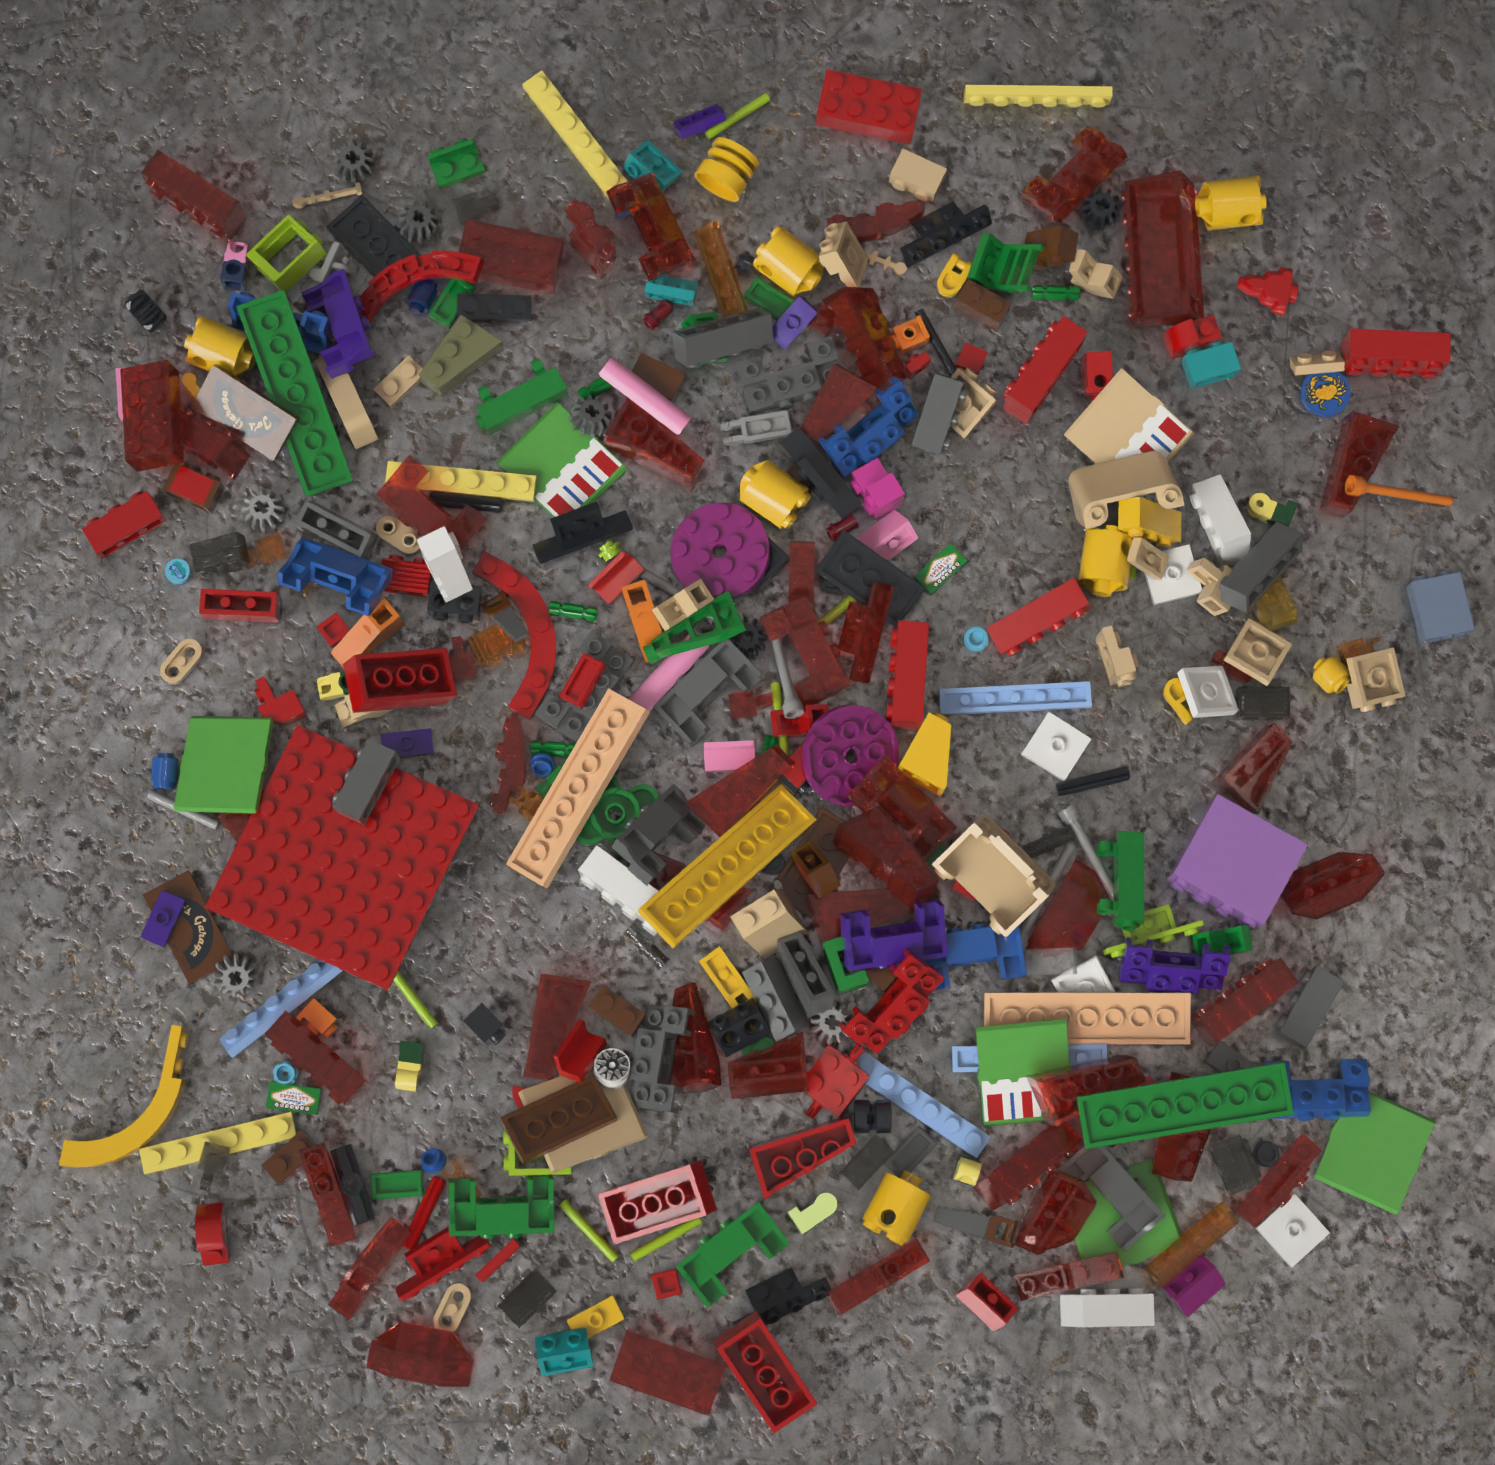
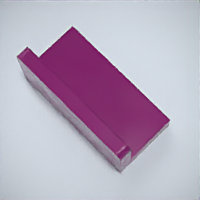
M1199 1253L1164 1283L1162 1288L1177 1303L1183 1314L1189 1317L1223 1288L1226 1283L1216 1267L1202 1253Z

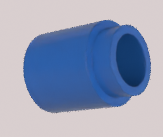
M158 753V757L152 758L151 782H153L154 789H174V783H177L178 759L173 758L172 753Z

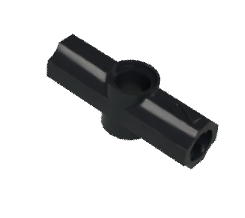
M352 1144L331 1150L330 1153L340 1181V1189L344 1193L354 1226L376 1219L366 1189V1181L362 1176ZM352 1177L357 1178L359 1181V1188L355 1192H350L346 1185L347 1181Z

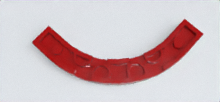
M432 251L430 254L420 256L414 254L403 258L379 272L368 282L369 286L360 296L365 307L362 310V314L367 316L371 324L380 308L393 295L421 280L452 278L477 284L485 261L478 256L454 251Z
M484 551L472 571L473 575L503 591L520 609L529 629L531 641L529 666L508 708L531 720L550 686L554 673L557 648L553 621L543 598L533 584L517 569Z

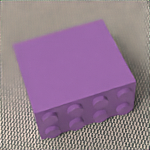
M1217 794L1209 801L1166 880L1171 882L1170 886L1173 889L1182 893L1185 890L1192 894V899L1202 905L1207 903L1216 908L1215 912L1225 918L1231 916L1238 920L1237 924L1239 926L1249 925L1250 931L1251 929L1256 930L1266 923L1308 844Z

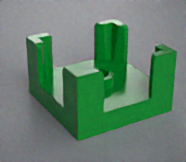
M841 937L822 944L821 949L838 996L867 986L869 979L865 970L845 976L844 973L848 972L847 967L844 965L843 957L839 958L838 956L844 954V940Z

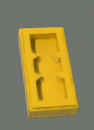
M611 1296L566 1321L571 1330L586 1328L588 1338L625 1318L614 1296Z

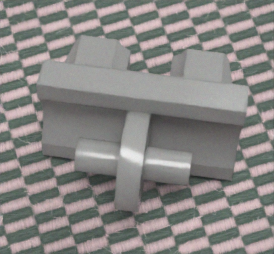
M333 241L332 246L322 245L327 253L322 258L324 264L322 268L314 266L309 277L320 284L332 273L344 269L348 277H351L353 271L348 267L350 253L343 249L338 242Z

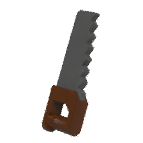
M503 591L499 592L494 598L480 604L489 620L495 621L515 643L529 635Z
M939 1205L934 1217V1222L980 1236L985 1240L1010 1248L1014 1247L1012 1241L1018 1221L999 1215H989L986 1217L985 1214L979 1216L977 1213L971 1214L969 1211L964 1213L962 1210H959L957 1212L954 1208L949 1210L947 1207H944L942 1209ZM1004 1222L1007 1224L1002 1240L995 1238L998 1225Z

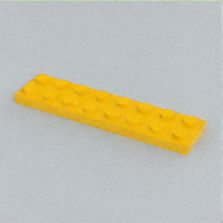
M780 784L644 903L637 912L674 949L799 838L817 819Z

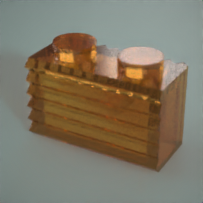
M498 624L492 625L467 638L481 668L487 666L488 669H492L500 665L501 659L507 656L515 658L523 654V649L527 647L524 638L515 643Z

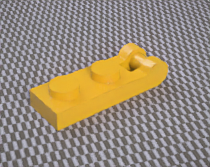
M720 946L699 960V963L731 1008L738 1005L735 999L741 994H744L747 1000L753 997L757 1004L750 988Z

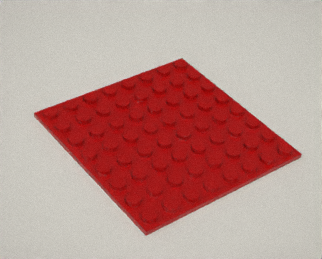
M297 725L261 795L258 812L252 813L205 908L389 991L473 820L479 804L395 768L366 824L362 825L337 813L332 807V800L337 790H341L345 784V775L350 767H354L358 759V751Z

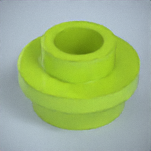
M609 540L599 547L601 553L598 556L600 558L603 557L605 562L622 551L619 547L620 542L616 541L614 543L612 540Z

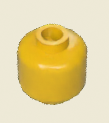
M1331 656L1327 659L1322 657L1313 666L1315 669L1313 680L1326 693L1335 692L1338 694L1351 681L1349 678V668L1336 656Z

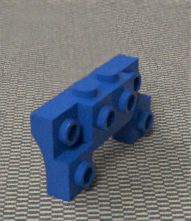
M232 292L228 303L232 317L231 327L245 332L236 306L255 300L254 295L248 292H241L240 294ZM304 311L303 315L293 313L308 352L321 355V351L331 348L332 342L329 337L331 325L324 313L319 311H312V313Z
M892 377L889 379L892 385L883 392L878 389L875 394L883 406L878 405L846 432L843 427L837 424L833 427L836 433L828 440L823 437L818 439L830 458L832 466L842 477L845 478L862 462L867 464L879 458L884 450L894 445L905 433L902 428L919 415L910 400L912 398L901 380Z
M302 537L296 543L287 562L278 571V584L301 592L309 581L348 594L346 596V609L369 616L380 603L381 593L392 581L393 569Z
M986 923L973 925L972 930L962 931L960 927L946 930L948 957L923 960L938 969L945 978L934 991L951 988L948 968L998 960L1001 980L1027 976L1019 925L1006 938L1002 934H997L991 926L987 927Z
M1341 1059L1339 1063L1340 1079L1291 1080L1289 1061H1263L1262 1065L1285 1062L1294 1115L1270 1119L1298 1118L1300 1121H1310L1314 1118L1324 1117L1325 1120L1332 1121L1340 1117H1368L1371 1112L1367 1059Z

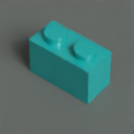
M1219 341L1211 344L1208 349L1201 350L1200 348L1189 350L1181 361L1190 390L1236 377L1241 370L1232 342L1224 344V341Z

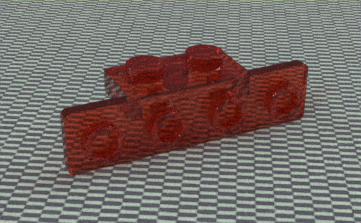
M873 582L868 605L849 601L837 650L855 655L849 677L850 680L863 683L870 682L893 591V586Z
M1301 1134L1236 1208V1212L1250 1225L1256 1227L1272 1208L1284 1207L1292 1198L1289 1193L1295 1186L1300 1188L1309 1178L1306 1175L1310 1170L1308 1166L1321 1153V1149L1305 1134Z

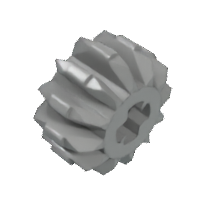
M261 488L260 495L252 491L253 499L244 498V502L248 506L241 509L244 514H247L244 517L245 522H252L251 527L254 530L260 526L261 530L265 532L267 525L275 529L274 521H283V518L279 515L285 512V508L280 506L283 500L281 497L275 498L276 493L273 490L267 494L266 490ZM262 506L267 509V512L264 514L259 509Z
M236 952L233 954V959H229L227 955H224V963L217 961L215 964L218 969L213 971V977L217 979L214 982L215 986L222 987V994H226L231 990L232 997H236L237 991L240 990L245 995L247 993L245 986L253 988L254 982L252 980L257 978V972L252 971L255 968L254 962L248 963V956L246 955L239 960L238 953ZM235 971L239 972L240 976L238 978L236 977V975L235 978L230 977L231 972H233L234 974Z
M833 1001V1007L830 1010L816 1014L820 1019H810L811 1024L819 1025L811 1030L812 1034L819 1031L822 1032L818 1037L819 1042L824 1039L825 1035L828 1036V1045H832L834 1036L838 1044L842 1043L840 1033L847 1038L849 1037L842 1032L839 1026H835L834 1030H830L829 1025L825 1024V1019L828 1021L831 1016L834 1017L835 1022L840 1023L843 1021L846 1024L848 1023L845 1020L851 1018L852 1013L842 1014L846 1008L844 1004L838 1011L835 1010L836 1001Z

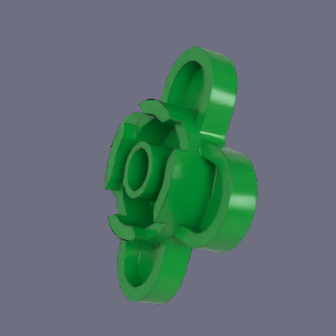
M613 775L576 841L585 846H593L604 840H609L612 846L615 840L626 830L625 826L633 816L639 818L641 816L639 812L648 802L653 804L659 798L658 793L654 788L645 784L623 790L617 778ZM619 812L621 817L618 820H613L611 814ZM614 850V852H615L619 857L623 858L619 853H617V852Z

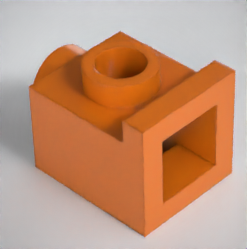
M920 315L916 316L915 319L893 327L892 335L890 336L892 346L895 350L899 349L901 356L928 345L930 335ZM911 331L913 336L907 337L904 333Z
M314 998L296 1017L302 1023L307 1020L308 1023L305 1026L316 1036L320 1032L328 1039L338 1029L336 1024L339 1020Z

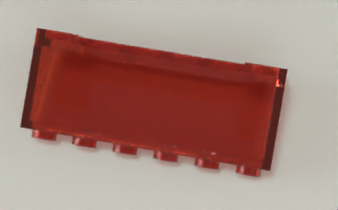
M1181 170L1124 181V190H1122L1121 195L1126 208V213L1123 214V222L1125 228H1127V237H1125L1124 242L1129 255V260L1126 261V270L1128 275H1130V284H1128L1127 290L1132 302V308L1129 309L1131 322L1137 327L1171 326L1189 319L1194 321L1204 318L1199 228L1195 210L1196 190L1193 182Z

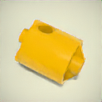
M1260 176L1203 182L1202 188L1195 199V210L1197 217L1204 219L1208 231L1263 224L1262 209H1266V196L1260 193Z
M778 225L770 236L771 240L768 243L763 242L757 249L756 255L758 256L752 265L793 297H797L802 292L814 290L823 277V266L818 252Z
M203 316L198 317L193 335L189 334L185 340L184 347L188 349L186 362L210 371L212 366L217 364L241 379L245 371H251L256 363L246 332Z
M769 460L751 466L740 481V501L762 517L771 521L779 529L783 527L785 529L787 527L790 528L798 517L795 513L796 510L802 506L804 507L812 496L808 492V487L796 481L791 475Z
M1106 525L1105 529L1097 527L1086 529L1078 582L1093 595L1100 597H1111L1114 591L1128 589L1131 563L1127 561V557L1134 537L1128 536L1126 532H1120L1118 526Z
M904 1170L901 1178L886 1172L862 1218L865 1220L862 1225L877 1234H880L883 1230L887 1233L886 1237L900 1246H903L904 1242L908 1243L932 1197L930 1194L919 1189L923 1179ZM891 1214H896L895 1221L887 1225V1217Z

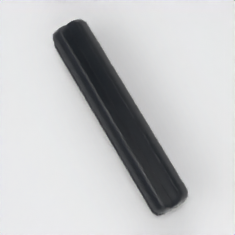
M432 491L428 498L429 505L437 507L501 512L503 506L502 499L496 497Z
M1125 766L1056 783V791L1058 796H1064L1128 781L1130 779L1129 769Z

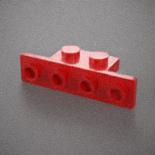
M448 1226L404 1253L416 1275L395 1287L400 1301H404L405 1299L415 1297L421 1289L438 1283L442 1276L451 1271L459 1270L465 1262L473 1257L483 1255L491 1246L489 1240L481 1238L479 1235L462 1246L456 1236L449 1235Z

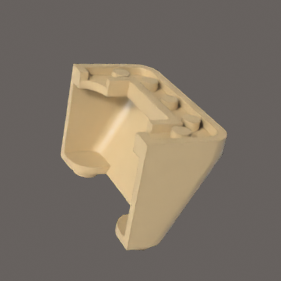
M1149 451L1078 468L1069 476V488L1075 517L1085 529L1102 525L1107 520V503L1155 492L1158 503L1164 508L1173 509L1185 506L1181 489L1166 457L1157 451Z
M981 814L932 864L939 877L944 880H953L955 878L991 914V928L997 934H1002L1005 938L1055 888V883L1051 877L985 814Z

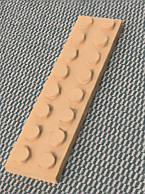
M608 688L506 865L547 889L650 711Z
M984 992V1026L1066 1019L1068 1044H1190L1191 993Z

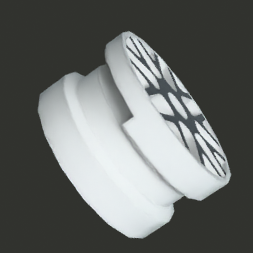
M614 1048L600 1052L594 1062V1075L600 1086L605 1089L615 1090L626 1084L630 1072L628 1056L623 1051Z

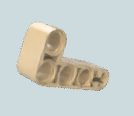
M323 357L316 359L315 363L355 449L378 440L348 372L331 379L326 372L325 367L327 365Z

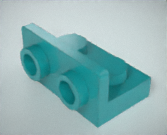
M649 140L630 152L623 166V169L656 199H660L665 189L681 178L684 172Z
M651 273L648 282H646L644 293L646 298L665 300L671 303L694 307L698 282Z
M586 1328L535 1338L537 1360L542 1377L594 1367Z

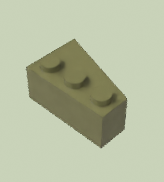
M460 315L419 373L421 383L443 396L466 379V376L478 367L481 368L485 365V362L504 351L502 341Z

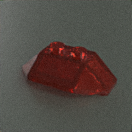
M1337 852L1295 870L1280 897L1291 914L1317 920L1362 901L1385 875V871L1373 854L1365 853L1363 855Z
M1075 859L1027 941L1029 943L1027 946L1029 950L1044 959H1049L1080 951L1084 948L1102 915L1097 914V903H1099L1100 899H1106L1100 878L1095 870Z
M1061 1170L1049 1172L1027 1208L1015 1241V1246L1040 1255L1045 1253L1046 1250L1074 1241L1097 1203L1085 1181Z
M400 1321L371 1341L366 1367L385 1376L439 1387H469L474 1359L453 1331Z

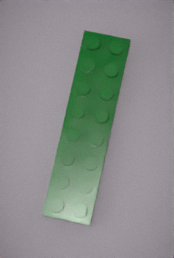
M285 290L236 306L269 398L299 417L286 444L305 496L308 497L353 481Z
M1285 1062L1076 1096L1085 1149L1294 1115Z

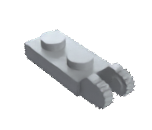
M789 410L742 417L739 420L725 422L720 425L722 431H732L741 428L742 435L729 436L723 439L724 446L784 438L792 432Z

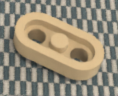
M385 516L378 521L376 531L381 540L408 556L416 555L421 551L417 539L421 538L416 530L393 516ZM388 524L393 526L390 532L384 530V527ZM407 538L414 539L411 545L405 544Z
M194 639L182 640L160 667L161 677L172 685L184 681L202 659V646ZM189 649L195 650V654L192 657L187 656ZM177 668L179 670L178 674L171 676V670Z
M456 1283L446 1290L433 1318L434 1327L438 1332L450 1334L458 1329L472 1299V1293L468 1286ZM458 1291L462 1292L464 1296L460 1302L454 1298L455 1293ZM446 1315L452 1318V1323L449 1326L443 1323V1318Z

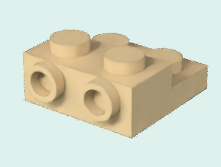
M847 221L838 224L832 223L825 228L826 238L819 244L821 249L819 254L822 266L826 267L830 275L839 273L841 281L846 284L850 292L858 290L869 259Z
M968 367L966 370L958 368L951 376L966 382L964 388L968 389L964 403L960 402L957 412L960 413L956 427L952 426L963 438H967L981 419H984L999 401L995 397L998 392L987 383L984 386L977 381L979 376Z
M1248 618L1234 640L1224 661L1268 686L1292 643L1288 642L1282 635L1275 634L1266 629L1260 622Z
M1112 625L1102 628L1096 640L1110 685L1118 684V687L1133 683L1132 680L1136 678V667H1138L1135 653H1131L1129 647L1119 649L1118 646H1121L1120 636L1117 631H1113Z
M1394 647L1346 659L1352 681L1351 684H1347L1352 709L1360 708L1361 712L1376 709L1375 704L1381 703L1382 707L1397 704L1396 699L1406 697Z

